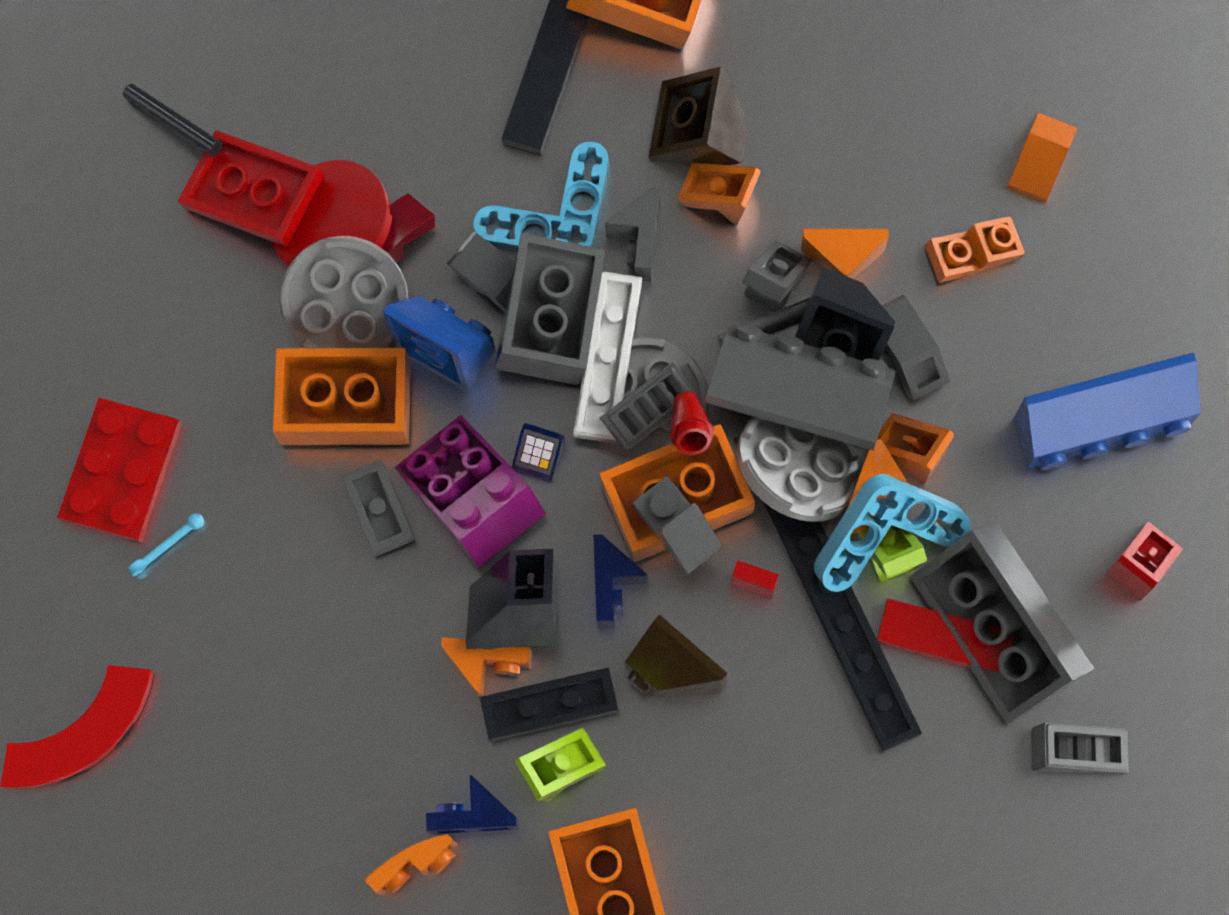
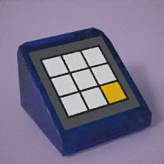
M523 423L511 467L515 471L552 482L566 443L564 435Z

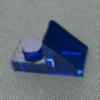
M596 534L593 535L597 627L598 629L615 628V616H623L622 589L614 590V585L647 584L648 575L604 535Z
M470 775L471 810L464 811L463 804L448 803L437 805V812L426 813V831L430 835L519 830L517 817L472 775Z

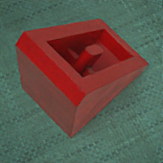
M1148 521L1106 574L1141 601L1158 584L1183 548Z

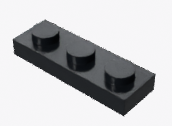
M609 667L479 697L489 742L619 713Z

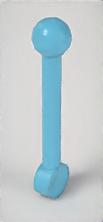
M197 513L191 514L184 526L142 559L136 560L128 567L131 575L135 577L141 574L148 564L192 529H200L204 524L203 517Z

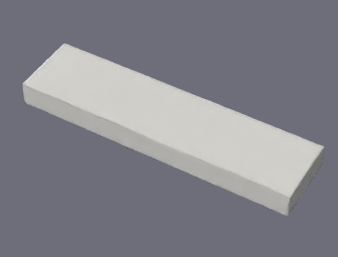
M601 272L587 369L582 378L573 432L574 438L615 444L617 442L599 418L624 398L642 277Z

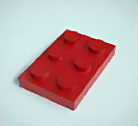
M215 130L213 137L223 144L220 153L212 156L206 151L203 152L177 202L184 209L287 247L325 174L315 165Z
M98 397L57 518L62 522L142 543L182 422L173 417Z

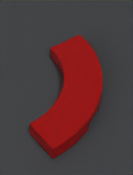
M108 665L104 682L97 697L86 712L72 725L42 740L26 743H7L0 787L6 789H28L59 783L61 780L69 778L85 769L88 770L100 762L116 748L115 745L127 733L131 725L137 721L149 695L154 671L151 669Z

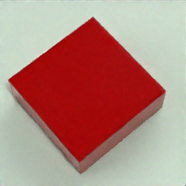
M737 560L732 574L731 585L772 599L779 574Z

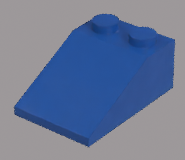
M417 296L388 304L383 311L396 348H406L410 358L467 391H470L496 350L493 337L490 336L491 331L485 325L474 319H470L468 323L454 315L455 310L451 306L437 298L430 302L422 296Z

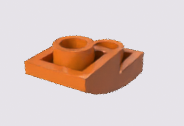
M1011 216L976 223L968 231L932 238L925 244L938 283L992 269L1025 255Z
M448 834L421 841L388 859L364 881L381 896L387 890L394 894L411 877L407 870L412 865L425 876L432 870L439 874L456 856L451 850L457 843Z

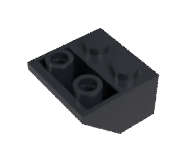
M553 548L510 550L470 586L466 649L556 645L557 585Z

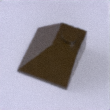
M720 66L662 81L648 156L650 159L691 166L692 162L719 165L742 163L748 122L726 69Z
M660 614L652 622L625 660V669L630 672L626 679L644 695L649 691L653 692L657 697L718 694L726 687L728 673Z

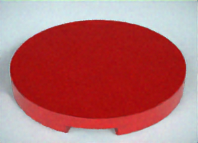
M331 160L318 163L315 166L319 167L325 175L288 246L285 247L272 242L275 252L288 267L297 255L309 245L333 236L358 237L382 248L392 223L386 188L372 171L361 164L347 160Z

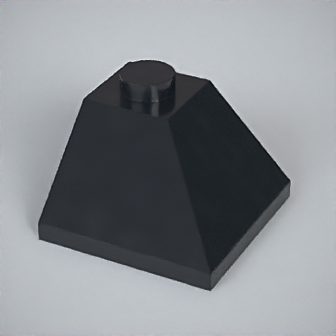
M823 267L794 337L801 339L804 344L816 348L833 347L839 349L846 356L862 361L864 359L879 360L895 328L896 322L862 282Z

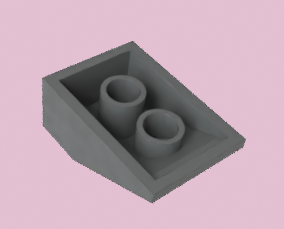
M521 233L501 327L495 369L569 384H579L587 369L605 250Z

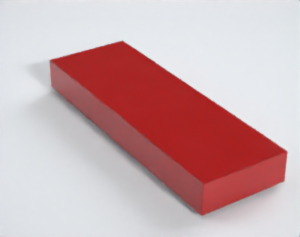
M887 599L877 636L879 644L969 667L968 664L972 665L938 611ZM946 614L978 664L984 669L1001 673L998 666L999 656L1005 649L1013 646L1015 636L998 644L988 645L980 641L976 636L973 620ZM989 625L993 633L1001 635L1002 628Z

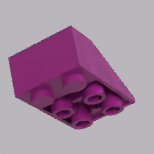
M459 415L394 467L478 568L546 515L530 486L462 415Z

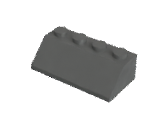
M730 323L722 342L704 402L874 450L896 370L888 368L885 363L879 360L864 359L862 361L848 357L843 351L833 347H823L820 349L806 345L801 339L794 336L782 335L777 337L763 333L759 327L751 324L735 325Z
M996 521L971 530L910 576L931 610L938 611L971 662L972 665L968 664V666L1007 725L1095 669ZM946 614L973 620L976 636L980 641L988 645H995L1015 636L1013 646L1005 649L999 656L998 666L1001 673L984 669L979 665ZM989 625L1002 628L1001 635L993 633Z

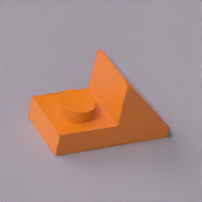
M692 162L677 200L689 208L718 210L730 222L737 225L748 204L761 171L756 167Z
M442 637L441 647L479 697L484 696L487 666H493V672L496 674L518 676L520 669L531 670L532 651L530 647L466 649V639Z

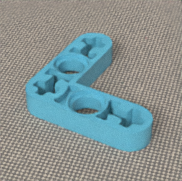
M584 142L574 149L570 160L559 216L496 205L481 208L474 217V232L478 233L497 249L517 252L523 229L530 224H538L546 231L544 238L553 239L552 228H558V237L571 238L573 232L581 233V240L586 242H579L578 245L594 247L609 171V158L606 149L596 142ZM589 155L596 156V162L599 164H595L592 167L591 182L584 180L585 169L584 163L581 161H587ZM579 192H587L593 196L595 202L590 209L579 211L571 205L572 197ZM496 218L499 221L500 227L512 229L511 221H517L515 225V239H509V230L500 228L494 231V235L487 234L486 227L482 225H488L491 219ZM556 238V240L568 242L566 239Z
M885 474L874 475L863 484L814 563V572L828 590L834 592L843 591L857 580L891 525L942 546L950 547L970 532V519L959 506L951 501ZM889 493V495L886 497V499H884V498H879V499H877V497H878L879 495L886 496V495ZM925 503V508L918 517L907 519V512L914 504ZM939 517L942 521L953 524L941 527L936 522V519ZM861 525H869V530L864 538L859 541H850V535L855 528ZM833 567H834V568H837V569H839L840 567H842L839 571H838V570H833V571H831Z

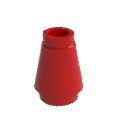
M682 392L673 400L670 439L672 444L683 454H701L709 448L714 437V429L698 396L692 392Z

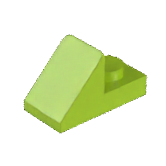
M891 525L869 559L874 573L881 583L916 569L919 564L927 561L924 547L915 535ZM869 528L857 533L859 540L864 538Z
M584 728L536 749L515 761L537 800L543 802L551 801L565 788L597 773L606 766Z

